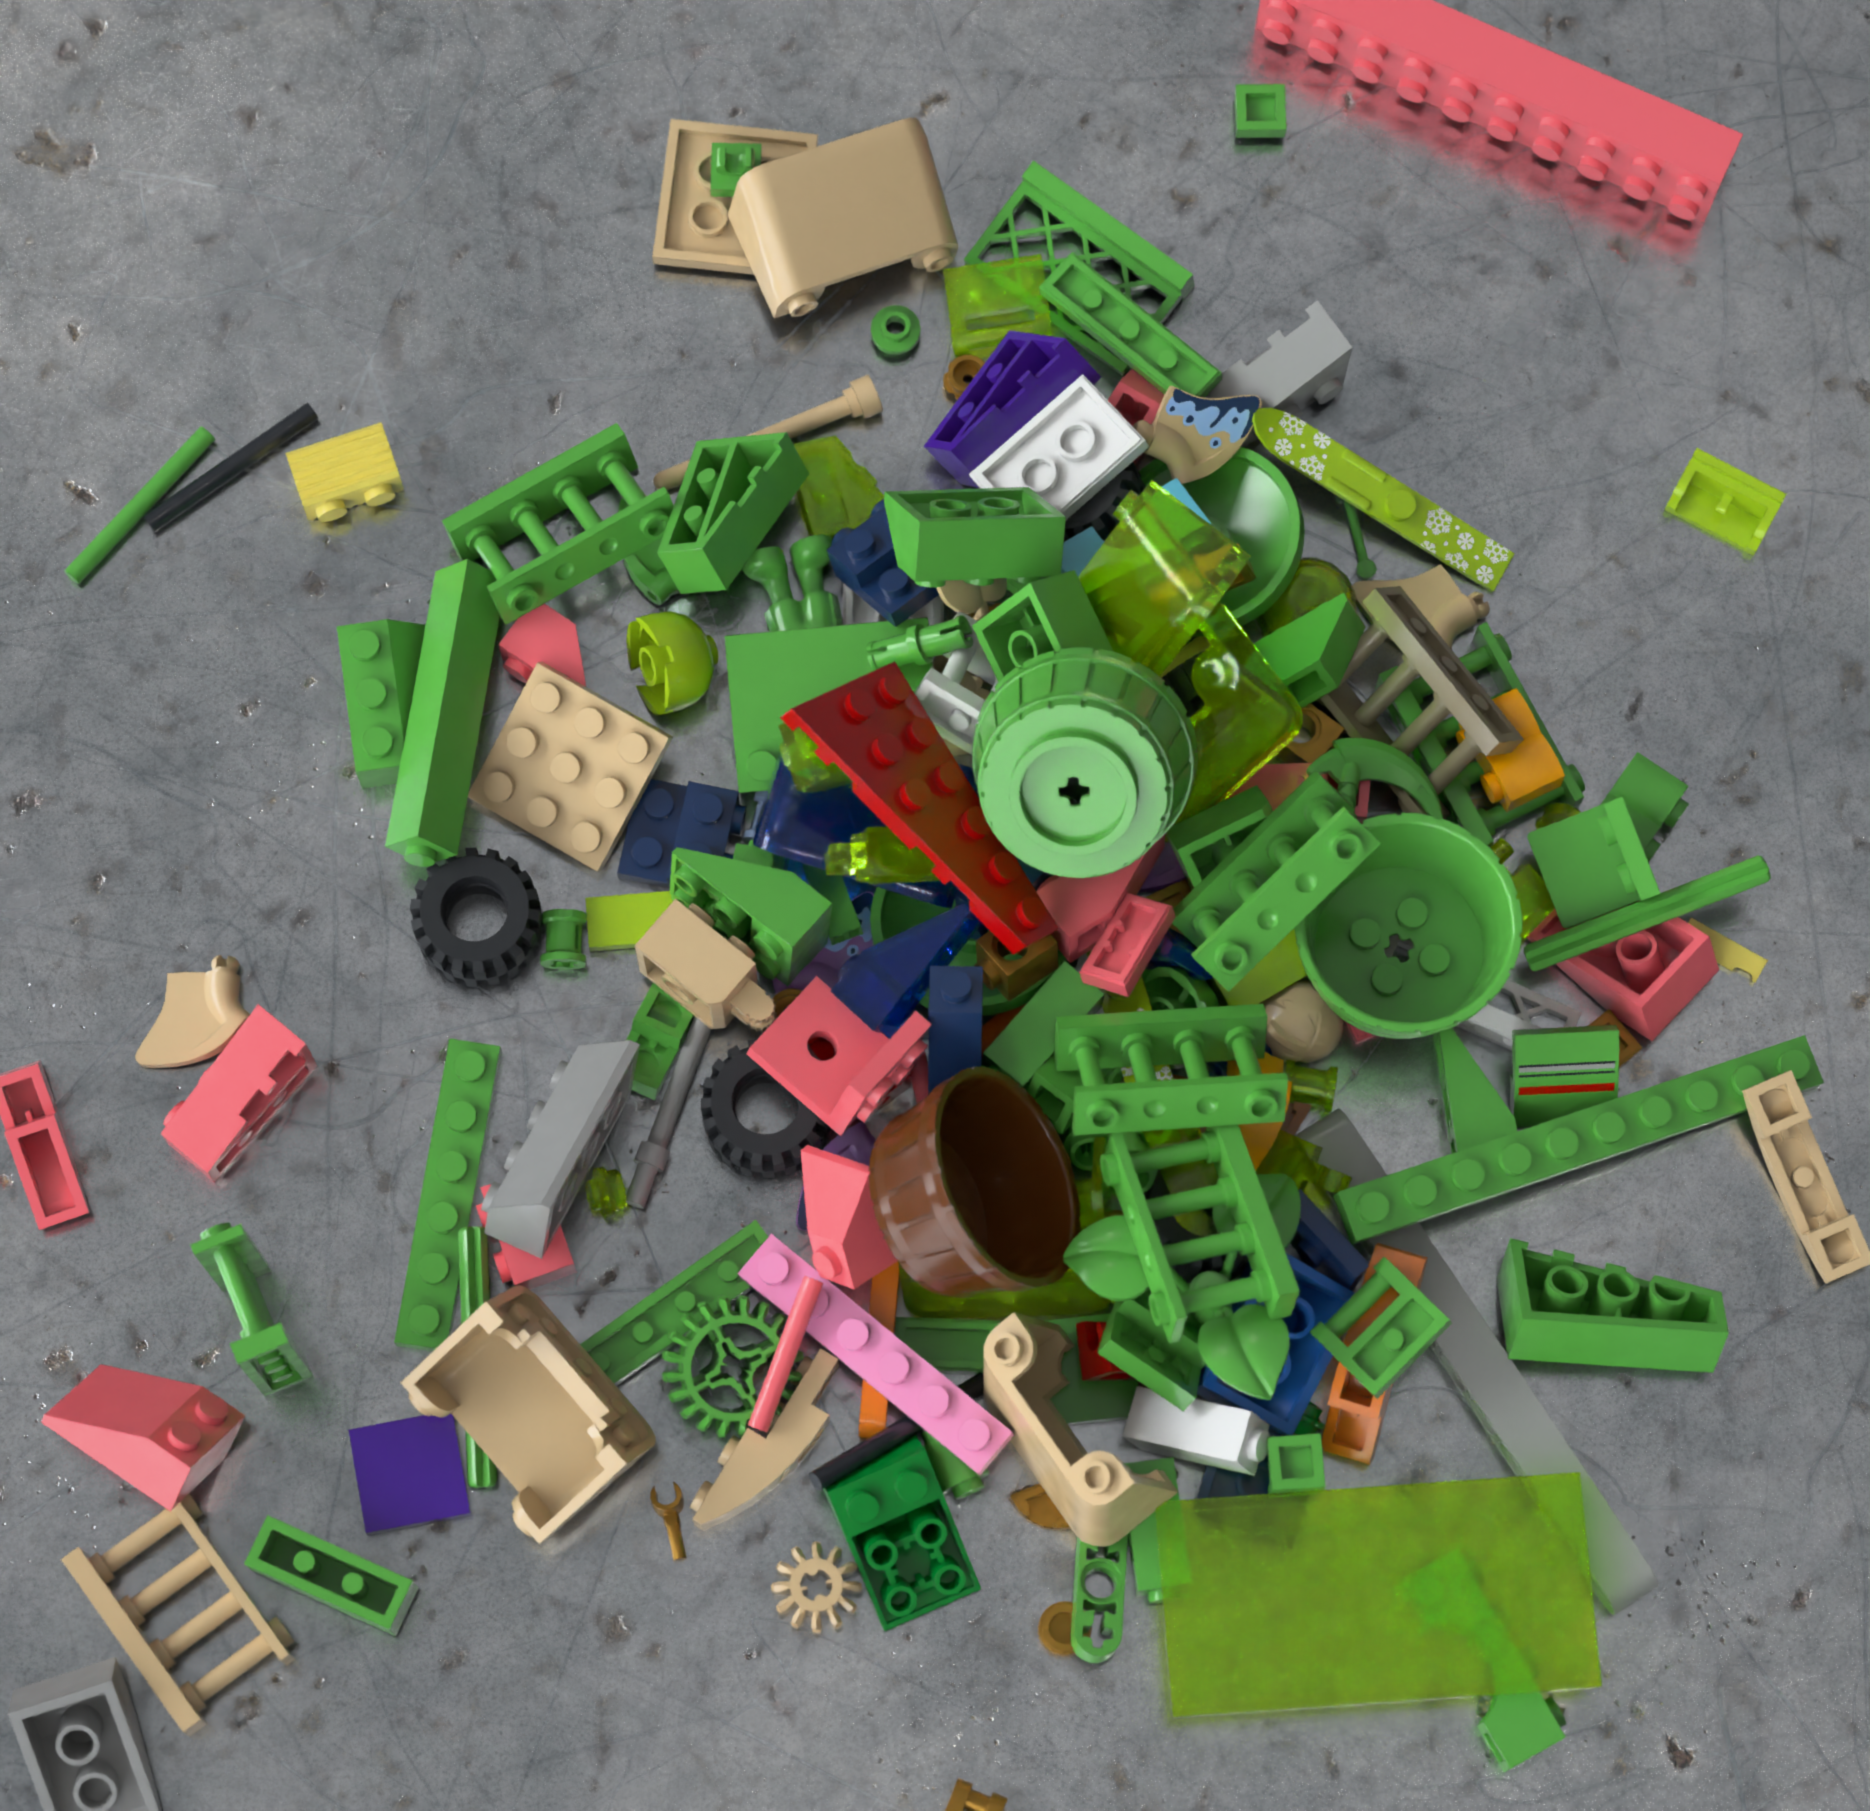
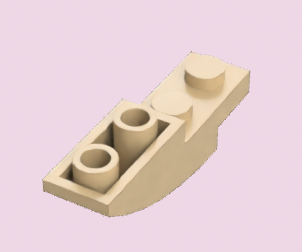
M821 1348L814 1360L808 1356L804 1357L796 1371L802 1374V1379L799 1382L790 1381L797 1388L787 1404L779 1401L778 1405L782 1408V1413L780 1415L774 1414L768 1430L769 1434L766 1438L747 1428L741 1439L735 1435L730 1438L717 1461L724 1466L714 1484L707 1480L702 1484L690 1505V1508L696 1511L693 1517L694 1526L704 1531L736 1516L771 1492L800 1464L830 1423V1415L817 1408L816 1405L839 1368L838 1358Z

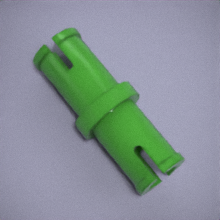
M963 615L924 627L922 624L912 625L907 628L906 633L869 642L866 648L867 652L875 651L876 654L868 655L867 658L873 671L894 661L898 667L914 662L919 666L930 664L935 656L963 648H971L973 646V638H965L964 636L973 634L967 618Z

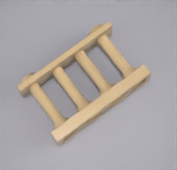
M188 1494L172 1511L164 1509L103 1555L96 1552L90 1557L84 1550L77 1547L61 1560L182 1732L191 1737L208 1724L200 1711L207 1707L206 1700L273 1651L279 1660L287 1666L295 1660L287 1648L295 1641L277 1616L269 1622L196 1521L203 1512L192 1496ZM182 1523L200 1549L131 1598L127 1594L120 1600L109 1585V1582L116 1578L114 1572ZM213 1566L230 1592L163 1641L156 1638L150 1643L139 1625L146 1621L144 1615ZM243 1608L261 1634L195 1683L191 1684L188 1680L181 1686L170 1671V1668L176 1664L174 1658Z

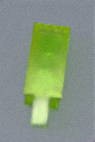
M887 826L866 827L864 833L851 835V843L830 844L829 849L824 854L826 875L855 874L856 882L882 884L940 881L931 871L935 864L917 846L910 850Z

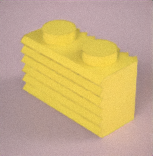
M382 422L285 453L308 520H315L318 517V520L321 522L333 521L344 516L347 513V508L362 505L365 502L368 506L382 505L394 499L395 492L404 490Z

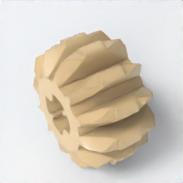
M813 1542L811 1547L812 1559L806 1560L802 1550L799 1547H794L791 1553L798 1566L793 1568L781 1561L777 1564V1571L790 1579V1581L774 1582L771 1584L772 1593L778 1595L791 1594V1596L780 1601L776 1605V1609L779 1614H785L795 1607L798 1609L792 1617L791 1626L793 1628L799 1629L803 1625L806 1616L812 1617V1633L820 1634L822 1630L821 1617L828 1616L831 1625L838 1629L842 1627L841 1618L836 1612L838 1607L850 1614L856 1612L857 1605L852 1600L844 1597L843 1594L861 1593L862 1584L857 1581H843L857 1571V1565L854 1561H851L839 1568L836 1567L842 1556L841 1548L835 1546L827 1560L821 1559V1543ZM820 1575L828 1579L825 1582L826 1589H831L830 1594L827 1597L818 1594L814 1600L808 1599L806 1597L808 1595L807 1587H802L805 1580L808 1579L815 1582Z

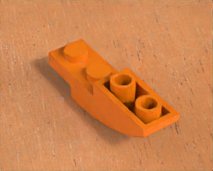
M1377 1243L1362 1286L1376 1273L1373 1267L1385 1257L1420 1290L1428 1257ZM1390 1287L1347 1331L1344 1344L1349 1347L1400 1294ZM1338 1362L1327 1403L1330 1408L1321 1439L1323 1451L1370 1465L1374 1460L1393 1384L1376 1399Z

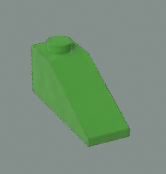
M1450 1028L1434 1033L1433 1040L1450 1154L1517 1132L1515 1117L1454 1030Z

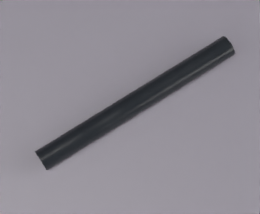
M305 403L142 516L145 522L155 533L318 420L317 414L309 403Z
M978 1373L957 1385V1387L975 1400L984 1395V1375ZM906 1415L809 1473L810 1481L818 1491H821L924 1429Z

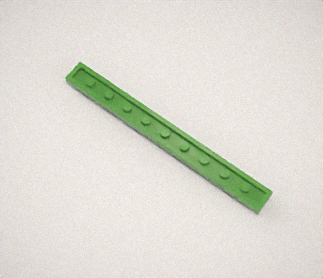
M1803 1035L1339 1191L1333 1198L1349 1240L1354 1245L1746 1112L1747 1107L1742 1090L1789 1070H1792L1801 1093L1819 1087L1824 1081L1806 1036Z

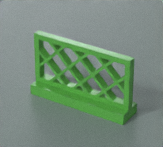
M1033 160L1022 175L1023 181L964 258V262L1120 375L1124 376L1130 366L1106 350L1098 340L1096 343L1084 333L1088 332L1079 325L1073 326L1064 320L1061 310L1057 308L1056 314L1046 307V304L1052 303L1045 297H1032L1025 292L1022 274L1051 269L1052 274L1066 259H1055L1052 234L1073 231L1082 237L1084 255H1079L1078 257L1092 267L1091 262L1110 259L1122 266L1124 283L1115 284L1114 286L1120 291L1125 292L1130 299H1132L1131 291L1145 288H1153L1166 297L1158 310L1150 314L1161 324H1163L1179 301H1184L1194 288L1193 274ZM1027 198L1042 209L1044 227L1016 231L1013 214ZM1049 215L1062 224L1050 225ZM1007 222H1009L1010 232L1000 233ZM1046 235L1049 260L1021 265L1017 240ZM1012 242L1015 266L993 269L980 259L991 244ZM1088 242L1101 252L1090 254ZM1128 271L1138 277L1140 281L1129 282ZM1016 275L1018 286L1004 276Z

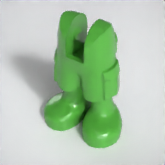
M821 534L805 537L793 543L789 549L791 561L802 589L804 599L801 601L793 599L788 579L787 562L784 551L780 547H764L755 550L743 566L745 575L751 580L761 583L771 599L772 605L764 613L769 631L843 625L837 595L824 591V568L830 562L826 550L831 547L833 540L830 535Z

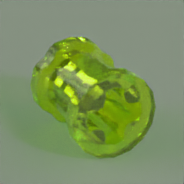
M1286 1060L1284 1073L1287 1074L1288 1081L1292 1082L1289 1103L1296 1101L1322 1106L1323 1112L1331 1113L1338 1067L1329 1066L1327 1070L1296 1066L1295 1061Z

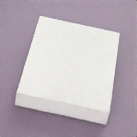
M1082 374L975 468L969 476L979 488L1029 487L1065 515L1067 520L1148 449L1149 445Z

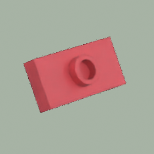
M1127 892L1079 973L1082 982L1129 997L1176 917L1173 906Z

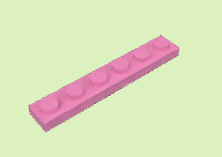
M773 1234L765 1240L738 1272L741 1279L787 1317L790 1314L804 1275L824 1282L805 1332L979 1476L982 1475L1014 1436L1012 1431L827 1279L820 1277L813 1267Z

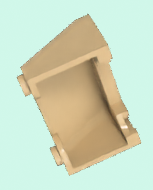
M917 118L901 119L754 167L740 177L737 182L728 213V218L774 318L790 314L792 317L805 315L818 306L817 300L823 294L826 286L910 259L913 266L917 269L925 268L927 272L941 270L953 261L958 250V242L928 138Z
M521 1285L514 1286L486 1301L400 1382L409 1392L411 1403L420 1413L426 1416L434 1415L439 1418L452 1414L519 1493L512 1500L513 1520L524 1534L534 1537L539 1544L552 1536L636 1463L656 1443L655 1434L643 1416L546 1304L534 1292Z
M1013 1312L991 1331L984 1344L985 1404L992 1416L1013 1432L1014 1436L1010 1440L1075 1535L1083 1542L1093 1546H1110L1122 1539L1176 1495L1178 1490L1162 1470L1156 1469L1148 1474L1139 1475L1133 1473L1129 1466H1126L1122 1460L1112 1453L1106 1451L1087 1453L1050 1400V1398L1069 1384V1381L1062 1374L1061 1361L1064 1352H1068L1074 1347V1344L1060 1325Z

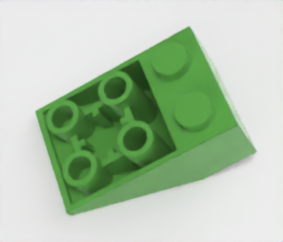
M679 847L672 852L670 877L672 901L677 899L687 908L691 903L699 906L714 920L715 925L712 928L726 940L731 936H735L744 942L754 952L755 957L752 961L756 963V970L764 977L771 980L776 977L788 987L802 969L827 944L833 903L795 873Z

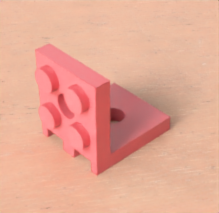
M816 976L749 1048L747 1055L837 1134L842 1136L857 1117L865 1123L885 1100L883 1097L893 1085L898 1086L917 1065V1060L928 1048V1045L922 1039L932 1024L915 1011L889 1039ZM817 1037L826 1039L834 1048V1057L826 1061L815 1059L808 1051L807 1042Z

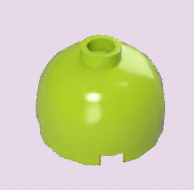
M671 611L652 613L635 618L636 621L630 622L627 628V654L630 669L640 667L647 686L636 685L646 707L655 715H662L680 711L694 705L707 692L713 679V665L718 663L719 655L714 639L710 635H705L702 628L685 614Z

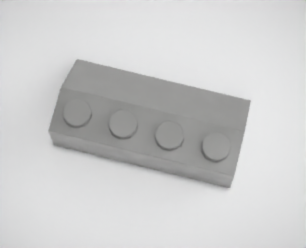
M627 1040L579 1045L569 1063L564 1060L560 1061L549 1085V1088L554 1091L547 1103L539 1100L535 1105L527 1124V1129L531 1130L525 1143L518 1140L514 1143L505 1162L504 1169L508 1170L502 1184L494 1181L484 1198L481 1210L487 1212L485 1234L542 1259L630 1098L640 1044Z

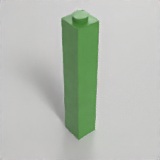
M469 559L435 571L385 844L386 848L403 855L404 860L409 864L420 867H430L435 862L458 855L500 617L487 589L488 585L497 581L490 570Z

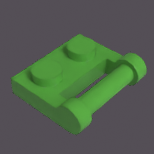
M1385 1257L1373 1267L1376 1273L1325 1324L1320 1321L1310 1331L1314 1338L1376 1399L1452 1324L1450 1319ZM1390 1287L1395 1289L1400 1295L1347 1347L1340 1338Z

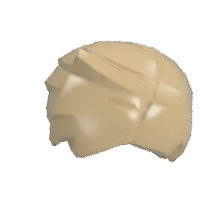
M1300 979L1259 1003L1264 1004L1268 1016L1265 1049L1269 1054L1283 1059L1286 1063H1310L1328 1056L1340 1042L1343 1033V1019L1329 1008L1310 980Z

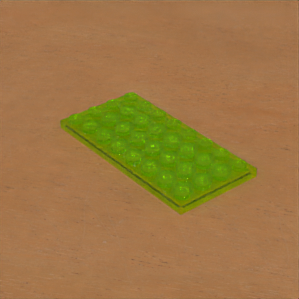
M1580 1472L1165 1501L1155 1508L1171 1719L1587 1690L1602 1687Z

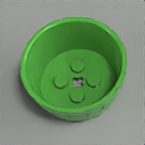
M1074 647L1060 649V652H1055L1054 650L1025 661L1021 667L1018 665L1001 679L995 686L994 692H990L977 718L978 724L975 725L973 735L972 767L975 784L978 789L981 808L994 835L1018 859L1033 868L1062 877L1088 878L1102 876L1129 866L1142 857L1173 826L1183 811L1192 792L1191 787L1195 783L1198 768V753H1195L1197 749L1196 735L1191 719L1186 716L1187 710L1180 698L1169 685L1166 686L1164 684V680L1148 667L1138 661L1136 663L1132 662V658L1103 649L1095 651L1094 648ZM1077 777L1081 786H1089L1090 794L1083 795L1080 804L1077 805L1070 804L1069 796L1060 795L1059 787L1067 786L1068 778Z
M1392 813L1363 820L1362 825L1381 844L1294 928L1298 954L1303 968L1314 988L1329 1008L1344 1021L1359 1030L1391 1039H1412L1453 1028L1482 1010L1503 988L1511 975L1509 971L1513 970L1522 940V937H1520L1522 933V911L1520 900L1516 898L1518 893L1513 880L1504 864L1501 865L1499 863L1500 859L1487 844L1477 836L1474 838L1471 836L1470 831L1442 818L1437 820L1435 816L1420 813H1401V815ZM1398 935L1401 941L1411 940L1414 947L1407 952L1408 961L1400 963L1396 956L1388 958L1385 955L1384 950L1390 947L1389 937Z

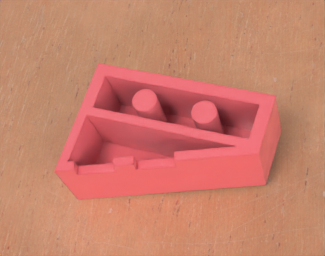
M258 1004L216 1061L201 1076L197 1086L185 1101H180L168 1113L163 1122L166 1127L161 1132V1135L172 1148L215 1183L317 1067L306 1043Z

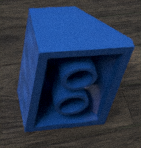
M1286 1253L1300 1292L1291 1316L1282 1318L1289 1332L1290 1347L1273 1397L1270 1400H1264L1245 1394L1221 1380L1206 1364L1201 1369L1197 1394L1212 1403L1252 1411L1269 1425V1429L1286 1436H1291L1333 1356L1314 1338L1310 1331L1320 1321L1325 1324L1355 1292ZM1249 1260L1238 1280L1251 1277L1253 1270ZM1256 1298L1232 1303V1311L1235 1313L1239 1308L1248 1304L1265 1306V1303H1259Z

